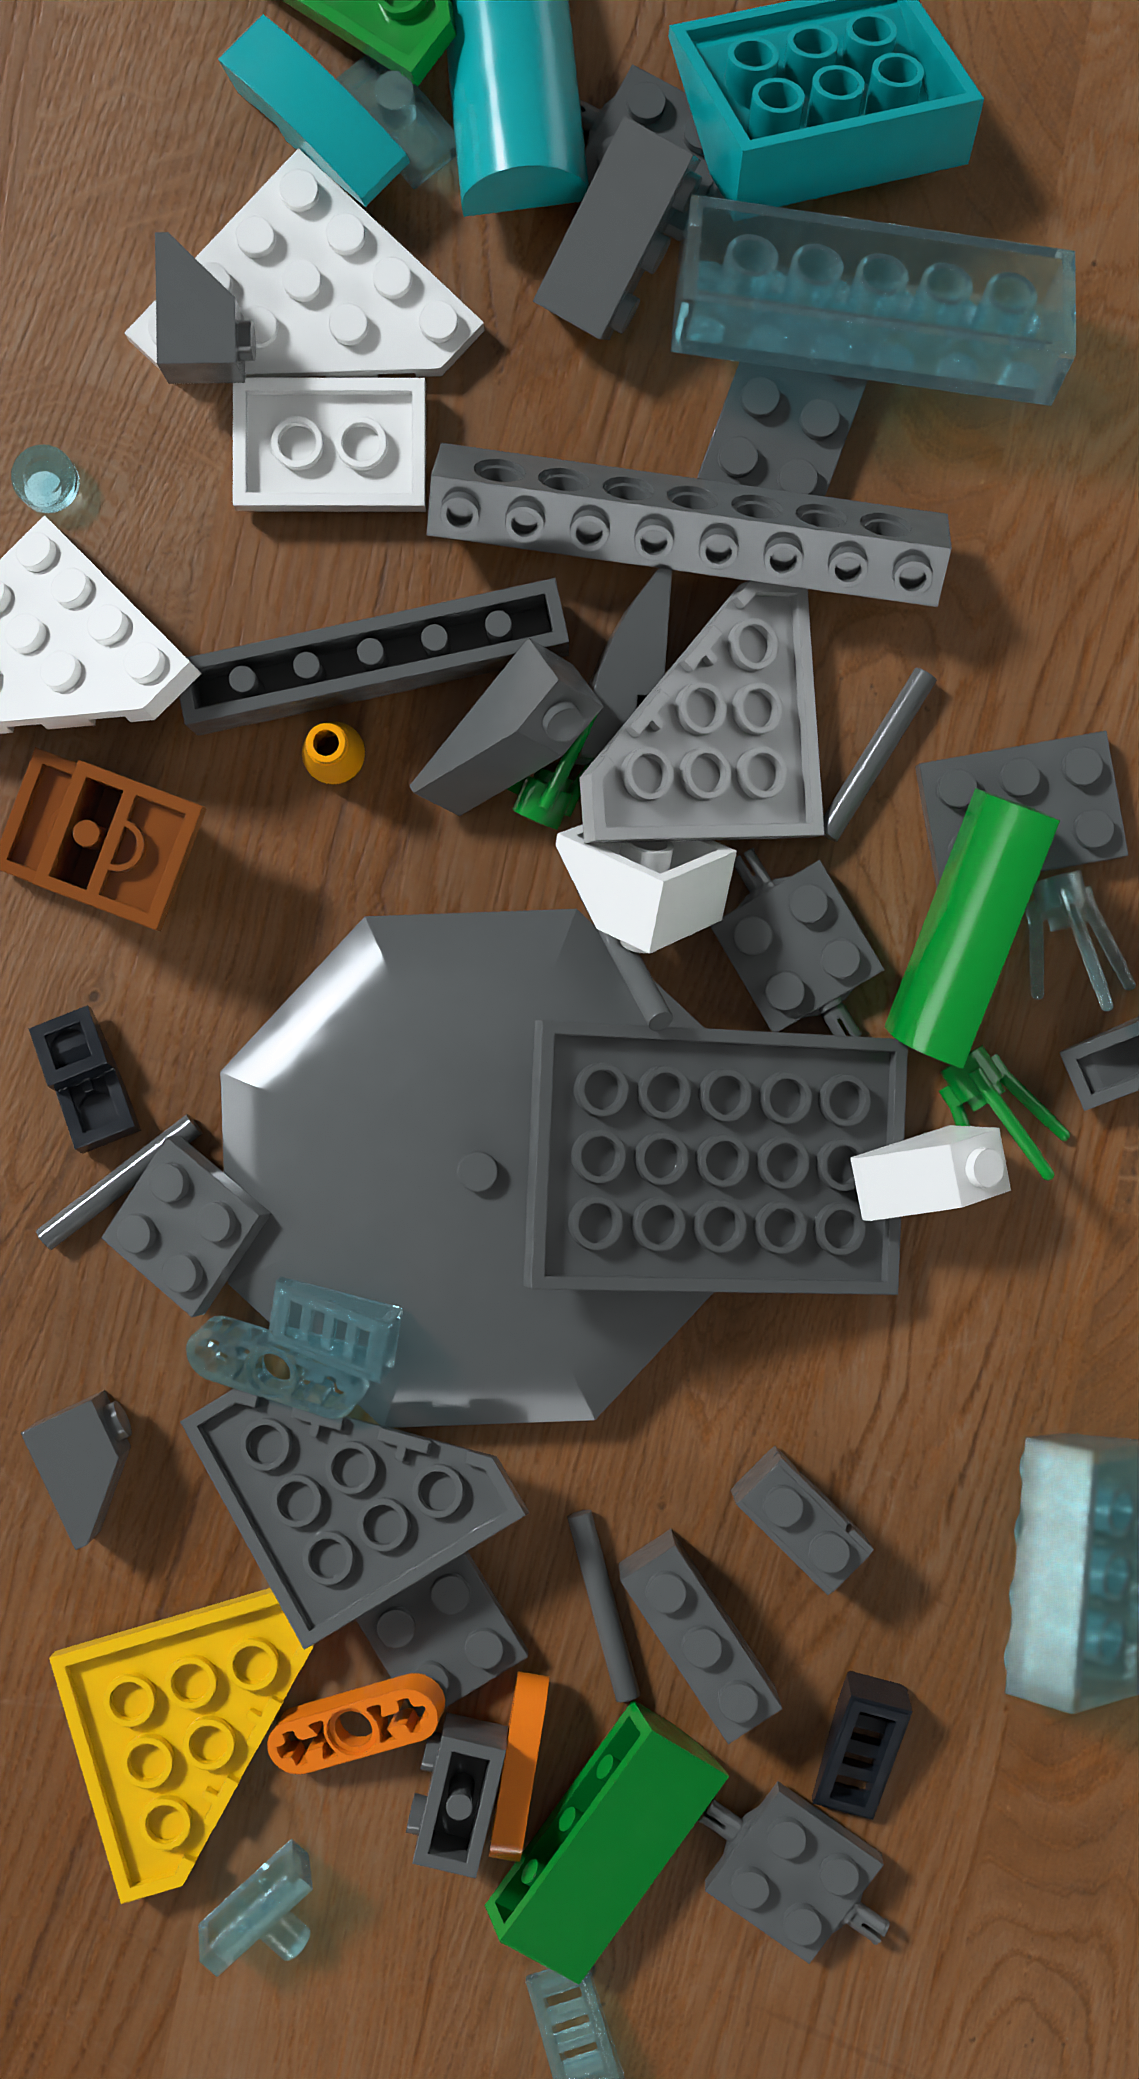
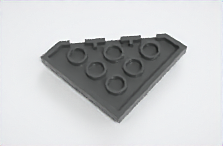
M243 1388L232 1389L180 1421L304 1650L529 1514L527 1507L497 1456Z

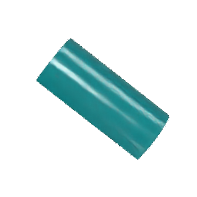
M452 0L456 37L447 47L446 53L463 217L582 202L589 188L569 0Z

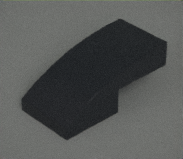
M87 1005L29 1028L47 1086L57 1094L75 1150L84 1154L141 1131L126 1087L92 1008Z

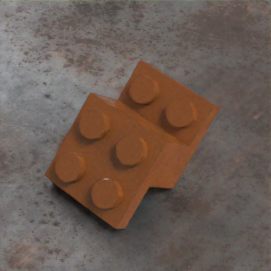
M35 747L0 840V871L151 929L161 931L207 809L199 804L84 761L78 760L76 763Z

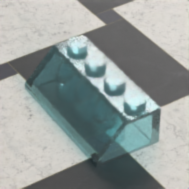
M1067 1433L1026 1437L1025 1451L1021 1456L1019 1465L1022 1491L1020 1514L1016 1519L1014 1528L1017 1553L1015 1577L1009 1590L1012 1614L1010 1639L1004 1653V1664L1007 1670L1005 1693L1070 1714L1139 1695V1439Z

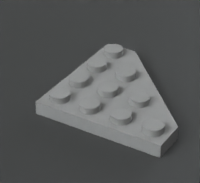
M747 581L740 584L580 776L584 844L813 838L824 835L808 589Z

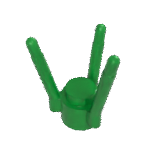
M597 715L562 756L555 772L543 767L534 772L533 776L529 775L507 788V790L518 795L512 808L514 812L556 830L559 829L564 815L572 816L578 799L581 796L580 776L589 765H584L574 781L569 779L568 776L585 744Z
M981 1045L970 1051L963 1069L949 1065L940 1071L948 1085L938 1092L949 1107L956 1126H971L963 1103L967 1102L973 1111L989 1104L1042 1178L1046 1181L1054 1178L1055 1173L1000 1096L1006 1091L1003 1086L1061 1141H1067L1070 1138V1132L1009 1072L997 1053L990 1057L984 1046Z

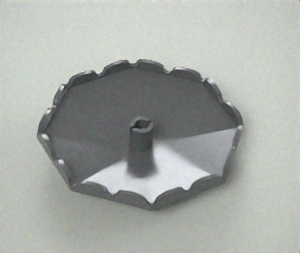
M577 909L365 916L220 1071L224 1173L271 1212L270 1217L229 1277L228 1284L379 1425L397 1428L596 1420L714 1293L547 1290L523 1287L535 1020L647 1025L595 925ZM655 982L673 1015V1021L669 1027L704 1028Z

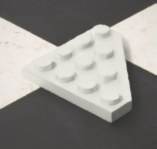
M299 148L195 257L236 298L244 319L253 320L256 358L255 361H245V377L289 378L326 376L327 378H378V374L415 373L416 377L442 376L485 331L484 322ZM155 300L126 330L125 335L142 354L160 369L157 365Z
M46 516L42 517L0 559V734L13 733L15 726L42 724L48 730L93 726L96 719L126 717L130 722L155 720L202 674Z

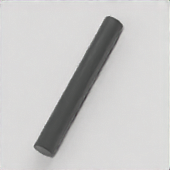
M917 667L913 670L824 814L823 836L838 842L935 685L936 678L927 671Z
M577 890V893H578V895H579V897H580V899H581L583 905L585 906V904H584V902H583V900H582V898H581V896H580V894H579V892H578V890ZM597 929L649 1028L653 1031H659L668 1027L673 1021V1015L640 954L626 949L621 945L619 939Z
M186 1114L39 1227L36 1230L39 1239L48 1249H54L133 1188L167 1136L180 1135L190 1144L203 1134L198 1124L190 1115Z
M591 1510L574 1512L568 1515L567 1519L615 1699L617 1702H627L639 1697L640 1690Z

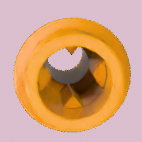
M329 721L318 724L310 730L302 746V759L307 771L318 781L326 784H341L352 779L362 768L365 759V747L361 736L354 728L342 722ZM331 736L338 738L339 745L333 754L328 756L318 754L317 748L325 745L326 738Z

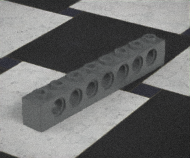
M441 443L431 474L427 522L428 536L938 607L952 549L949 520L946 513Z

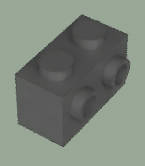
M446 1712L442 1733L434 1732L427 1738L420 1770L432 1772L427 1796L414 1793L405 1832L417 1835L412 1864L471 1878L477 1877L505 1758L508 1726Z

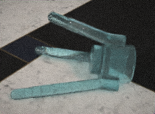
M1081 870L1036 882L1033 889L1035 901L1028 902L1025 909L1029 924L1032 997L1035 1000H1040L1044 996L1043 922L1048 921L1051 932L1072 928L1100 1007L1105 1012L1112 1010L1114 1006L1086 922H1089L1123 988L1127 991H1132L1136 984L1096 905L1092 887H1085Z

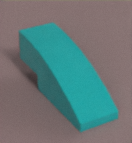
M264 14L218 59L238 94L274 122L286 142L296 150L299 148L324 173L365 207L410 163L406 152L370 113L318 61Z

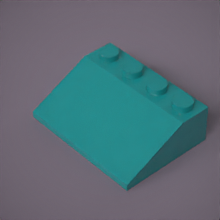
M791 0L669 25V41L709 173L734 217L969 164L984 97L919 0Z

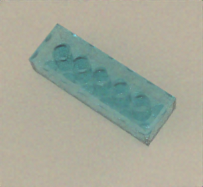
M691 194L678 252L671 352L1051 406L1076 357L1075 251Z

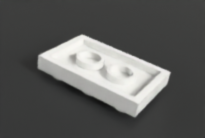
M245 377V383H233V506L235 510L254 512H426L425 378Z

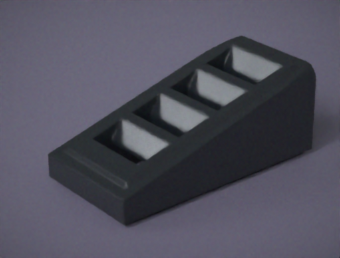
M854 1671L847 1672L812 1794L813 1804L874 1819L913 1712L908 1690L905 1686ZM854 1727L880 1733L879 1739L853 1732ZM845 1752L872 1758V1764L844 1757ZM837 1774L866 1781L865 1789L836 1782Z

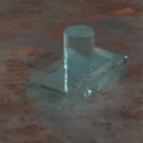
M365 55L336 78L406 152L410 163L400 173L413 190L457 156L454 130L419 86L413 85L411 80L401 72L391 71L370 56Z
M290 1839L198 1924L199 1962L216 1977L224 1972L258 1939H261L285 1961L295 1958L306 1946L311 1933L310 1928L290 1910L313 1890L309 1854L293 1839Z

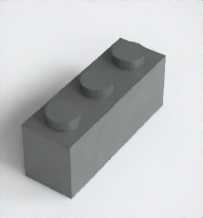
M624 115L533 302L600 340H610L614 330L623 334L639 306L640 298L633 295V292L644 271L653 275L668 250L671 238L664 235V232L675 210L684 214L700 187L702 176L695 173L701 160L692 153Z
M669 1529L619 1562L621 1583L728 1744L783 1709L775 1685L672 1529Z

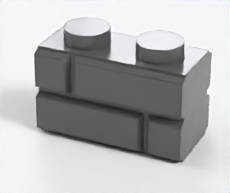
M776 1446L771 1448L731 1489L736 1505L827 1595L834 1592L874 1550L866 1536L801 1471L798 1472L795 1465Z

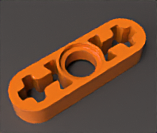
M520 1671L517 1673L507 1733L506 1753L500 1775L488 1857L516 1862L521 1860L546 1709L549 1676Z
M409 1673L287 1709L278 1719L268 1737V1753L272 1761L280 1769L291 1774L301 1775L417 1743L427 1739L434 1733L445 1709V1696L439 1684L432 1678L424 1674ZM405 1698L409 1699L413 1707H425L421 1717H418L417 1712L413 1708L400 1710ZM349 1711L364 1715L372 1726V1733L367 1736H355L349 1733L343 1727L340 1715ZM394 1714L388 1725V1715ZM324 1724V1733L318 1734ZM294 1731L295 1736L299 1740L314 1738L308 1749H305L301 1741H290L288 1738L290 1733Z

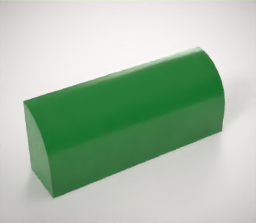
M975 788L884 1026L895 1039L937 1060L962 1069L964 1068L1060 820L1034 808Z
M632 1700L522 1852L520 1862H515L484 1905L499 1942L580 1985L729 1778L727 1772L689 1735L665 1718Z

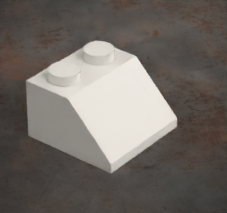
M583 824L557 834L556 847L596 929L619 939L621 945L626 949L637 953L650 954L722 920L736 858V850L713 840L584 844Z

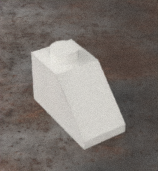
M949 1125L850 1157L862 1220L866 1221L962 1208L1011 1191L1000 1128Z

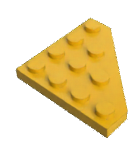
M271 1588L55 1651L49 1658L121 1904L183 1886L298 1673L314 1647L312 1645L305 1650L303 1649Z

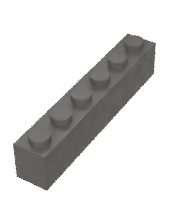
M552 578L186 657L202 674L179 695L185 725L196 735L200 736L501 671L528 638L560 657L569 656V639L556 579Z

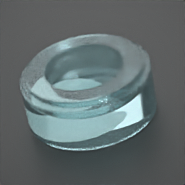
M35 445L24 450L13 464L11 471L13 489L18 497L31 509L41 513H55L68 507L75 499L79 489L78 471L69 457L60 449L51 445Z

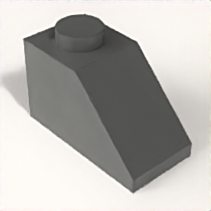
M155 232L157 365L168 384L245 383V361H255L256 336L253 320L244 319L236 298L169 232Z
M105 1390L45 1417L21 1432L75 1550L88 1545L101 1531L131 1449L127 1437L132 1435V1429L127 1414L118 1401L110 1403Z

